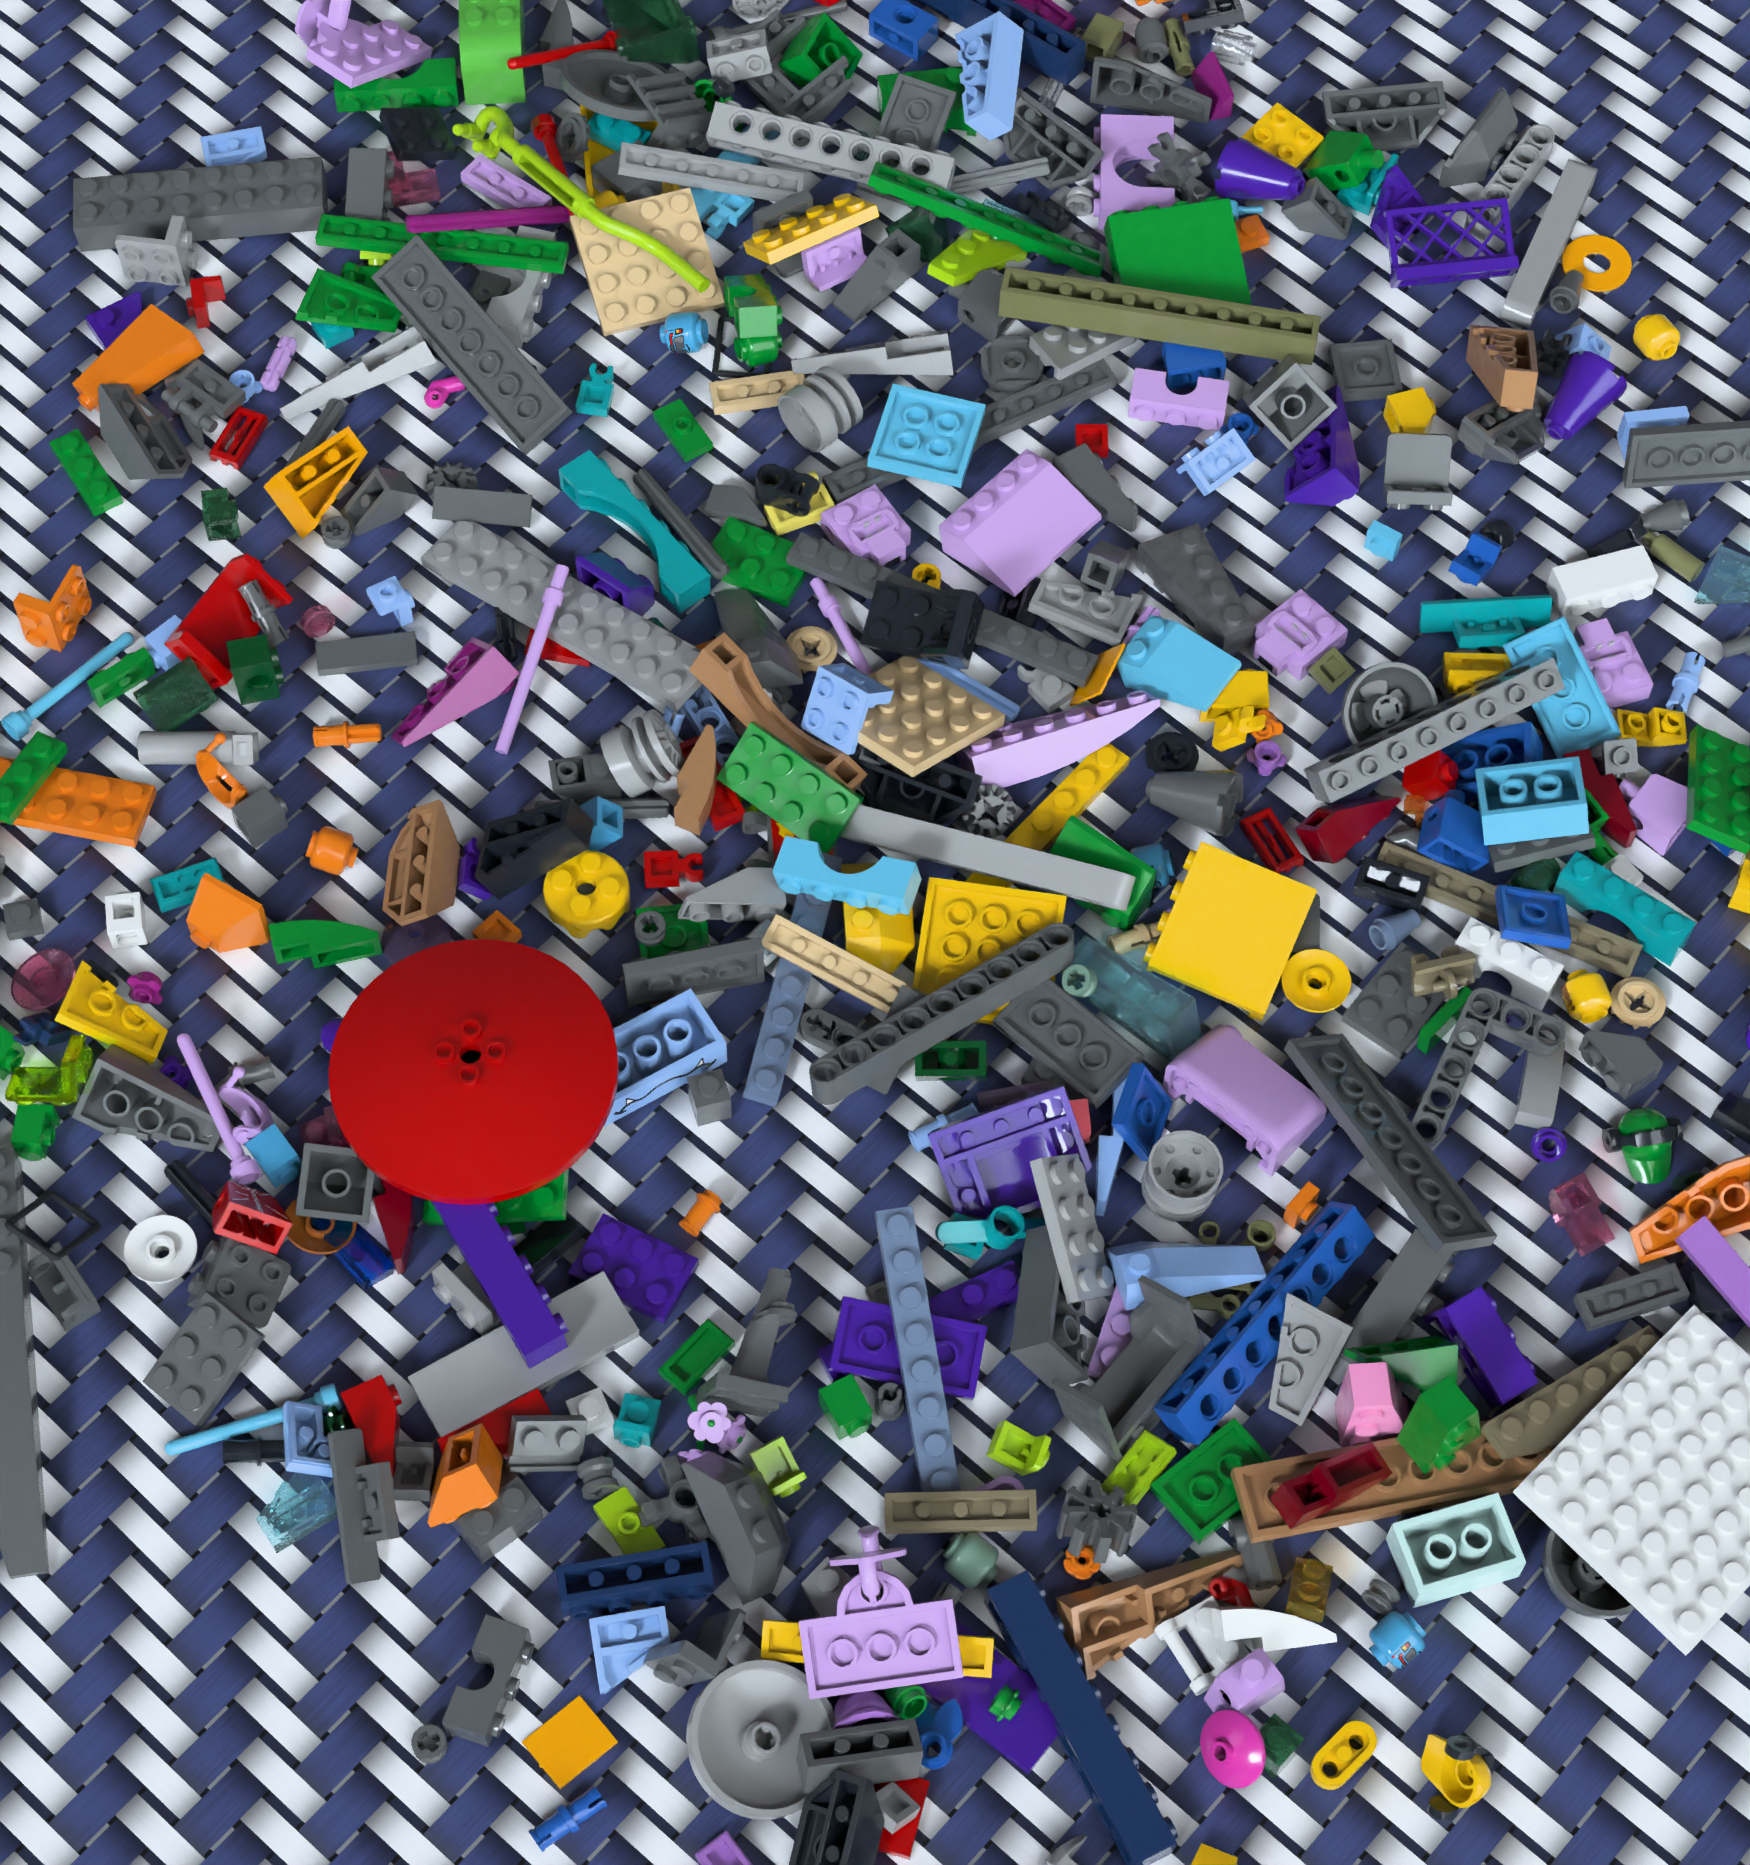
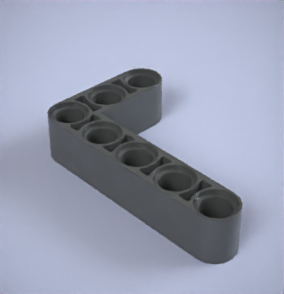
M1482 987L1472 991L1411 1122L1415 1129L1423 1124L1432 1128L1434 1136L1427 1139L1423 1138L1428 1146L1432 1149L1438 1143L1488 1033L1537 1055L1550 1056L1558 1050L1565 1038L1566 1032L1562 1022L1555 1017L1492 989ZM1476 1001L1485 1002L1489 1006L1490 1012L1485 1014L1477 1012L1473 1007V1003ZM1511 1015L1517 1016L1522 1021L1523 1026L1521 1028H1512L1507 1024L1506 1017ZM1541 1030L1550 1031L1555 1036V1042L1546 1043L1542 1041L1538 1032ZM1470 1032L1476 1038V1043L1471 1045L1463 1043L1459 1038V1033ZM1451 1062L1458 1064L1462 1069V1074L1458 1076L1450 1075L1445 1069V1064ZM1436 1093L1442 1094L1447 1098L1448 1105L1438 1107L1433 1104L1430 1096Z

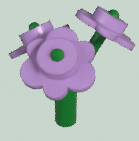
M697 1393L690 1395L687 1402L692 1412L687 1418V1423L694 1430L696 1448L689 1450V1452L681 1451L677 1453L680 1465L711 1453L710 1451L703 1452L705 1439L711 1443H717L719 1452L722 1454L727 1449L737 1448L746 1434L744 1424L746 1417L740 1414L734 1421H730L728 1417H725L727 1415V1408L723 1403L714 1402L711 1405L705 1401L696 1403Z

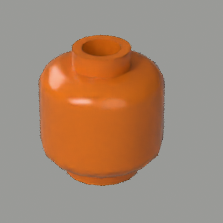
M323 826L319 832L313 831L305 856L310 858V865L313 868L333 875H340L344 872L346 866L353 868L359 849L352 847L354 842L352 834L330 826Z

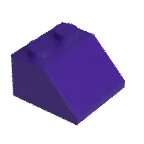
M603 552L582 554L575 559L578 581L643 617L655 604L654 585L646 576L642 574L637 575L629 570L618 558L612 559Z

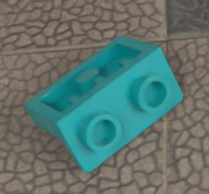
M1393 153L1388 162H1383L1381 168L1370 169L1359 186L1340 189L1336 198L1343 205L1369 216L1377 204L1386 171L1398 163L1399 155Z

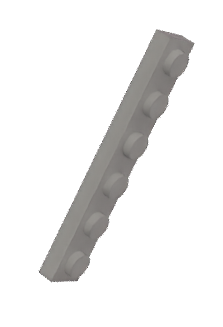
M622 142L620 147L618 175L776 202L785 199L791 194L803 191L804 173Z

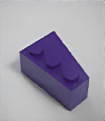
M1480 1286L1456 1294L1421 1317L1427 1325L1434 1322L1447 1340L1458 1344V1354L1466 1365L1463 1372L1489 1407L1493 1408L1506 1404L1539 1382L1534 1375L1536 1371L1533 1363L1527 1356L1522 1355L1515 1343L1516 1336L1508 1324L1502 1322L1496 1312L1497 1305L1494 1298Z

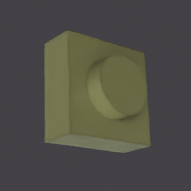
M1334 646L1307 669L1328 694L1332 693L1356 671Z

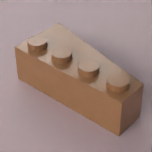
M1470 325L1466 354L1468 365L1499 406L1513 412L1533 409L1538 376L1534 330Z

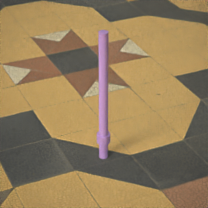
M557 564L550 587L545 588L541 600L544 604L495 751L498 753L508 754L556 608L561 607L564 598L562 590L569 572V568L564 565Z
M816 577L812 579L810 585L819 600L818 606L823 616L829 618L856 669L867 676L873 673L840 612L841 606L836 596L830 594L822 578Z

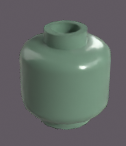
M959 1532L942 1554L946 1559L944 1563L946 1572L967 1588H974L980 1583L987 1586L1000 1570L995 1564L999 1555L997 1548L976 1532H968L965 1535Z

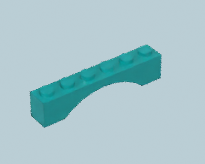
M589 449L558 469L561 489L580 509L610 516L627 525L641 537L657 563L659 591L679 613H682L711 593L710 571L701 561L697 562L691 556L689 548L683 541H677L671 535L668 526L663 520H657L651 514L644 500L637 499L631 493L628 484L622 478L617 479L603 458L600 457L598 459Z

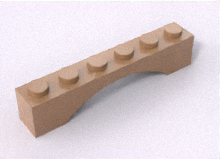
M724 632L702 649L689 668V671L746 727H748L750 722H757L855 791L868 774L849 755L815 740L787 719L762 688L752 669L748 656Z

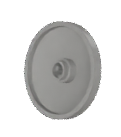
M752 1660L736 1664L712 1679L700 1692L691 1709L687 1724L686 1742L693 1772L707 1794L723 1808L734 1814L757 1820H773L791 1815L802 1809L804 1799L809 1795L804 1794L797 1765L800 1734L831 1730L836 1722L834 1710L827 1697L809 1699L806 1674L790 1665L772 1660Z

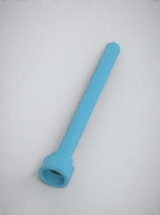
M124 632L23 712L21 710H18L16 713L12 711L1 719V724L6 732L16 741L27 735L33 720L132 644L134 641L133 635L130 632Z
M335 1383L320 1387V1391L315 1392L312 1398L298 1401L300 1403L322 1406V1414L327 1412L329 1415L328 1407L335 1405L339 1412L343 1411ZM283 1406L171 1440L166 1443L165 1452L173 1456L283 1422Z

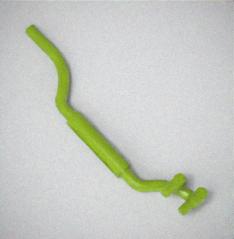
M488 106L480 111L474 123L455 124L452 131L456 136L469 138L473 141V150L477 153H482L490 159H496L502 148L512 156V161L517 167L578 218H586L600 230L649 252L670 267L698 292L702 293L708 289L710 280L674 250L653 236L603 213L595 206L593 198L527 144L522 145L514 139L513 122L503 109L497 106ZM494 122L497 127L491 132L488 139L483 140L490 123Z

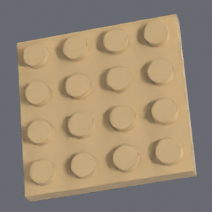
M690 187L600 210L611 218L653 236L679 254L710 280L708 289L702 293L698 292L670 267L649 252L600 230L586 218L581 219L576 215L570 216V225L603 336L665 322L670 313L689 311L701 313L724 307V298Z
M903 656L868 675L870 678L894 690L890 703L868 708L862 730L858 734V743L906 774L914 777L1004 726L1005 714L943 677L940 673L925 666L915 658Z

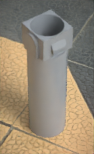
M141 731L138 737V757L142 765H196V754L200 750H204L214 740L215 735L221 732L226 735L225 743L219 744L210 753L221 765H255L259 761L258 732Z

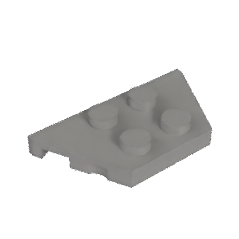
M1051 325L1030 335L1029 348L1036 355L1040 356V360L1045 366L1052 365L1055 368L1054 377L1062 380L1133 344L1135 337Z

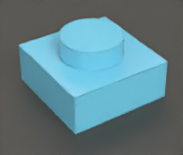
M1374 520L1368 528L1364 548L1370 550L1374 555L1384 557L1392 562L1399 552L1403 534Z

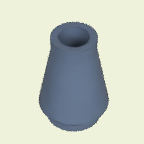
M1408 909L1404 912L1375 919L1373 925L1369 928V936L1372 943L1380 950L1394 949L1414 929L1420 927V916L1414 909Z

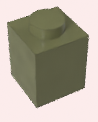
M1097 12L1082 36V40L1086 42L1085 59L1094 62V58L1097 55L1114 57L1122 44L1124 22Z

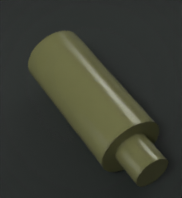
M1649 531L1642 540L1650 546L1648 552L1690 583L1699 576L1705 566L1704 562L1663 533L1657 536Z

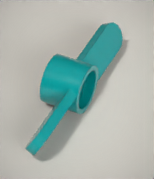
M1003 1205L994 1209L987 1219L942 1221L937 1225L935 1235L939 1241L946 1244L985 1242L994 1249L1004 1250L1009 1248L1016 1239L1025 1238L1026 1230L1046 1225L1044 1218L1023 1219V1216L1017 1209ZM994 1219L1007 1223L1011 1229L1012 1236H1006L998 1232L994 1226Z

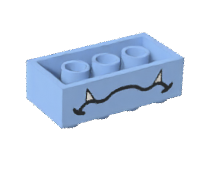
M691 988L613 1029L618 1052L619 1074L614 1103L604 1127L686 1084L687 1077L708 1072L727 1062L726 1041Z

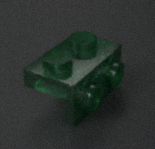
M190 656L133 692L136 700L158 731H174L178 729L184 722L198 713L206 711L218 700V697Z

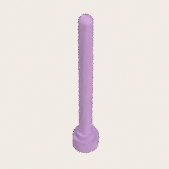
M181 1033L177 1037L178 1046L232 1159L230 1175L234 1182L247 1186L262 1176L261 1169L255 1159H251L250 1155H245L241 1144L233 1136V1127L191 1037L187 1033Z

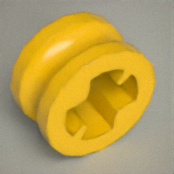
M923 563L914 568L912 579L921 582L925 577H931V580L924 584L940 589L941 572L935 565Z

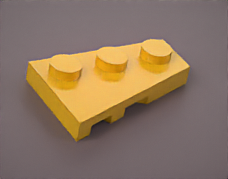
M82 960L56 1015L55 1021L108 1045L113 1044L153 1065L168 1030L138 1005L126 1002L115 992L117 990L115 986L107 980L103 983L90 972L92 967Z

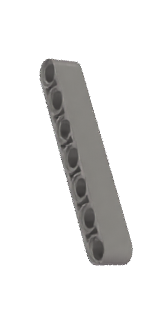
M1568 159L1508 292L1499 319L1528 329L1530 328L1592 189L1598 168Z

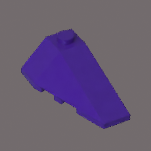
M1337 384L1326 390L1325 393L1338 408L1302 440L1301 444L1296 445L1293 455L1297 458L1294 467L1287 469L1284 480V499L1287 502L1335 506L1343 500L1352 498L1359 492L1360 469L1341 388Z

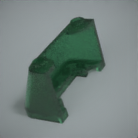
M602 0L617 37L614 41L619 57L625 56L627 62L691 64L700 61L694 22L691 15H684L678 0Z

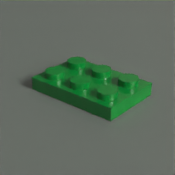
M731 516L728 517L711 544L713 549L730 567L729 574L725 575L721 581L740 589H747L750 593L785 608L788 607L808 574L803 570L786 564V556L792 548L793 542Z
M1233 1418L1152 1482L1149 1489L1197 1544L1200 1545L1226 1524L1228 1519L1241 1512L1230 1474L1232 1469L1273 1460L1243 1426Z

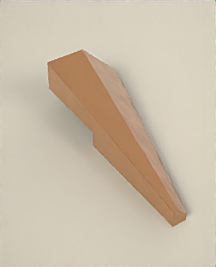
M1231 1549L1056 1597L1057 1613L1065 1629L1063 1636L1069 1647L1073 1645L1078 1650L1083 1661L1081 1669L1087 1680L1095 1678L1097 1676L1095 1671L1108 1661H1117L1124 1656L1122 1651L1137 1639H1146L1155 1632L1154 1629L1170 1618H1174L1190 1606L1188 1601L1203 1589L1209 1591V1583L1213 1578L1222 1576L1231 1568H1240L1242 1566L1241 1554Z

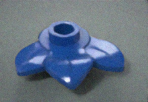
M955 1699L944 1703L939 1710L927 1701L926 1709L915 1721L924 1751L921 1765L935 1770L946 1766L951 1760L954 1751L952 1742L962 1731L963 1714L960 1705ZM934 1744H939L941 1746L940 1753L934 1757L929 1756L930 1747Z

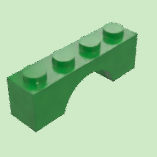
M455 58L425 59L421 67L408 77L401 79H385L380 77L353 88L348 87L334 77V95L337 112L381 111V108L459 106Z

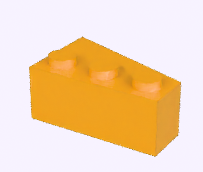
M347 426L275 474L263 487L303 539L316 528L324 513L332 505L338 493L348 482L368 452L350 427Z

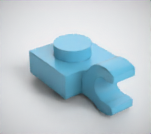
M722 193L712 203L711 212L714 214L707 220V224L710 227L707 229L706 234L716 240L721 236L728 222L737 227L754 209L755 200L747 196Z

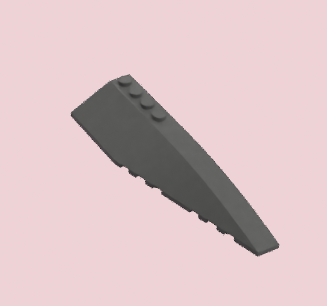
M14 1147L0 1148V1550L9 1577L14 1579L49 1573L30 1278L28 1274V1248L25 1241L5 1227V1222L25 1208L22 1164ZM23 1217L14 1225L26 1233V1218Z

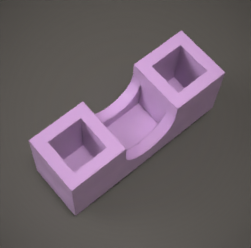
M1135 368L1128 410L1129 418H1136L1142 421L1164 422L1171 425L1199 427L1205 430H1221L1224 422L1230 381L1198 377L1197 386L1194 391L1186 395H1179L1167 388L1165 383L1167 372Z

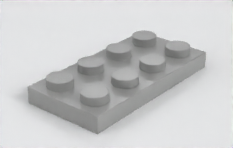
M1078 1153L1044 1157L1030 1161L1067 1304L1113 1295L1114 1277L1107 1265L1104 1254V1239L1098 1231L1094 1216L1095 1205L1087 1190L1085 1182L1086 1172L1082 1162L1079 1160Z

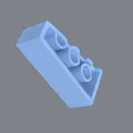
M999 11L955 34L956 43L960 45L961 49L957 52L958 62L963 67V72L959 74L960 83L965 86V91L962 94L964 121L989 141L1006 134L1013 128L1024 33L1021 27Z

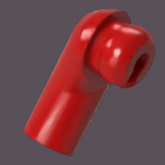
M1226 1576L1215 1577L1210 1581L1209 1592L1217 1600L1233 1606L1255 1607L1248 1587L1243 1582Z

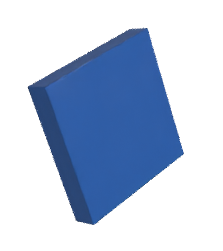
M1501 884L1497 885L1494 894L1501 939L1569 949L1572 939L1565 895Z
M1132 1063L1111 1125L1141 1161H1148L1152 1147L1161 1138L1173 1101L1143 1063Z

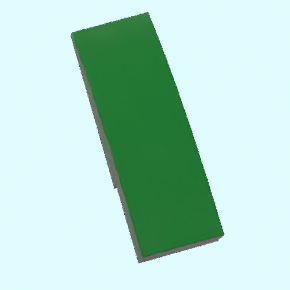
M296 920L268 924L277 964L311 957L314 969L383 954L378 932L358 925L324 920Z

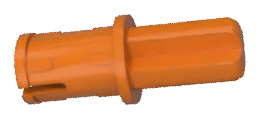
M344 721L340 725L313 727V740L316 748L345 745V748H350L351 743L378 742L382 739V729L378 723L349 725L348 721Z

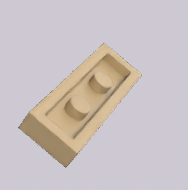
M793 370L709 382L714 415L778 406L779 398L796 385H803L805 376L804 374L793 373Z

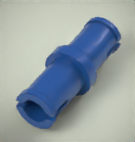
M593 1785L566 1806L562 1803L556 1807L558 1812L528 1832L540 1850L544 1852L546 1848L570 1831L573 1834L580 1830L578 1826L608 1805Z

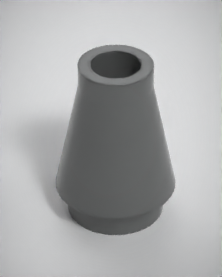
M1577 270L1568 271L1566 276L1551 290L1549 300L1554 311L1560 314H1568L1579 306L1581 288L1584 281L1582 273Z
M1672 499L1638 516L1639 523L1642 522L1647 532L1682 530L1683 526L1690 524L1689 512L1683 499L1678 501Z

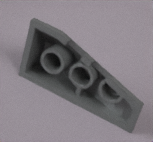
M1097 55L1094 58L1090 103L1209 123L1211 98L1129 60Z
M747 589L714 592L722 632L748 656L752 669L762 688L803 684V677L796 653Z

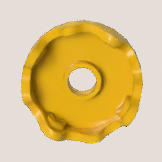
M585 850L547 872L543 885V895L548 915L554 923L563 926L575 938L584 939L590 931L595 929L611 930L624 913L629 912L630 887L627 874L613 857L605 853ZM582 884H592L596 888L589 895H582L577 891L578 887Z

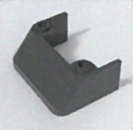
M1141 1275L1138 1282L1145 1301L1141 1306H1137L1132 1311L1129 1318L1130 1332L1133 1339L1093 1387L1090 1388L1084 1383L1070 1386L1058 1378L1052 1381V1386L1063 1414L1107 1456L1117 1462L1121 1461L1145 1429L1152 1432L1161 1421L1153 1408L1204 1349L1189 1300L1144 1275Z

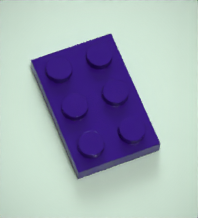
M603 1213L570 1268L568 1276L569 1279L582 1283L604 1271L623 1305L665 1324L699 1266V1259Z

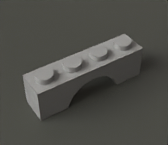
M519 225L516 237L556 241V234L554 232ZM514 269L525 278L521 286L509 294L491 298L486 313L517 348L521 349L525 338L530 337L532 334L533 316L541 310L542 292L544 288H549L552 273Z

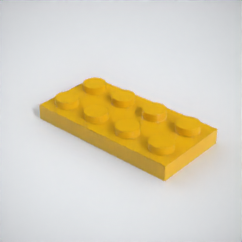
M850 193L836 196L833 199V203L826 206L818 205L806 210V214L799 218L790 217L780 221L779 226L774 229L759 230L753 233L752 238L744 241L743 244L746 254L771 265L879 217L876 204L853 196Z

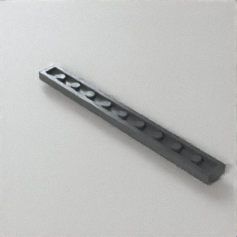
M1103 358L1062 380L1052 377L989 404L985 408V415L974 448L1117 386L1118 378ZM867 457L823 476L822 483L835 505L874 484L879 489H882L909 476L867 467Z
M802 532L786 556V564L870 599L873 597L877 580L934 594L936 590H939ZM987 609L983 611L975 643L1085 688L1098 664L1099 656Z

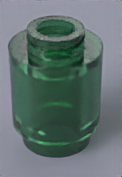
M1554 858L1534 861L1523 866L1511 879V886L1546 892L1558 879L1560 866Z

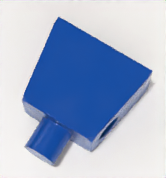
M1162 342L1163 372H1167L1165 383L1169 390L1197 386L1198 377L1224 380L1227 361L1222 351Z
M1449 790L1445 793L1444 798L1425 811L1417 852L1445 866L1470 875L1490 862L1488 845H1484L1480 812L1465 805L1464 792Z

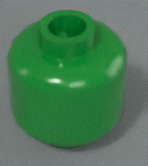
M778 330L777 336L739 338L737 336L733 342L738 360L745 362L749 367H757L774 362L778 357L779 349L783 347L782 337Z

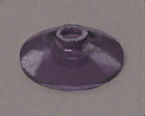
M437 914L405 926H401L392 919L385 927L382 935L383 952L392 965L423 949L451 942L449 927ZM413 933H421L417 938L410 937Z

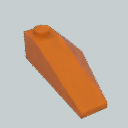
M1750 1154L1723 1162L1628 1229L1639 1263L1642 1264L1682 1251V1248L1676 1243L1675 1239L1704 1215L1723 1237L1750 1229Z

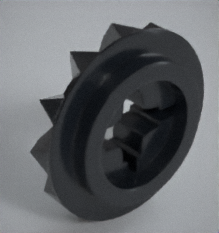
M1164 732L1156 735L1149 741L1145 750V758L1148 769H1152L1155 773L1164 771H1195L1199 760V752L1195 743L1186 735L1177 732ZM1166 751L1172 756L1178 755L1177 765L1172 760L1165 761Z

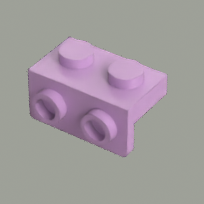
M858 226L801 251L804 275L820 292L852 278L868 258L863 251L861 231Z

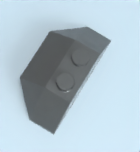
M1442 81L1322 92L1326 123L1335 131L1365 133L1369 137L1374 149L1381 151L1418 148L1447 110Z
M1017 86L1013 128L1011 131L1003 134L1006 156L1014 163L1047 157L1050 174L1036 177L1035 179L1050 191L1086 179L1105 153Z
M1501 86L1498 88L1495 95L1453 153L1445 161L1441 171L1439 186L1446 188L1485 181L1492 170L1497 172L1500 168L1505 152L1513 150L1519 135L1515 134L1518 119L1505 88Z
M100 384L98 395L101 436L128 479L183 478L193 459L165 415L148 400L135 394V389L129 384Z
M1493 400L1467 414L1462 419L1457 438L1464 443V447L1470 453L1478 455L1480 458L1516 465L1540 451L1545 445L1543 425L1540 420L1542 415L1541 407L1534 402L1533 409L1513 412L1499 406L1496 400Z
M712 1452L683 1463L681 1467L742 1604L745 1605L773 1592L792 1540L762 1473Z

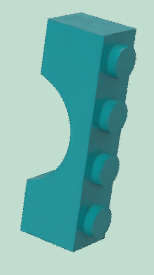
M1578 851L1575 852L1559 874L1552 892L1565 895L1566 904L1579 912L1599 910L1616 917L1634 933L1639 944L1643 945L1641 950L1669 967L1687 944L1696 924L1693 920Z

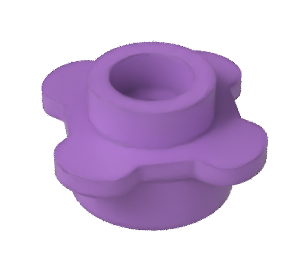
M1270 740L1258 743L1255 750H1249L1246 756L1247 761L1254 763L1258 768V773L1262 776L1271 775L1272 770L1285 766L1287 762V757L1281 754L1280 747Z

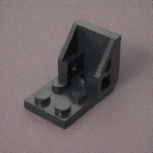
M877 580L860 644L872 649L913 657L951 668L968 670L985 605L976 592L969 590L941 589L936 590L934 594Z

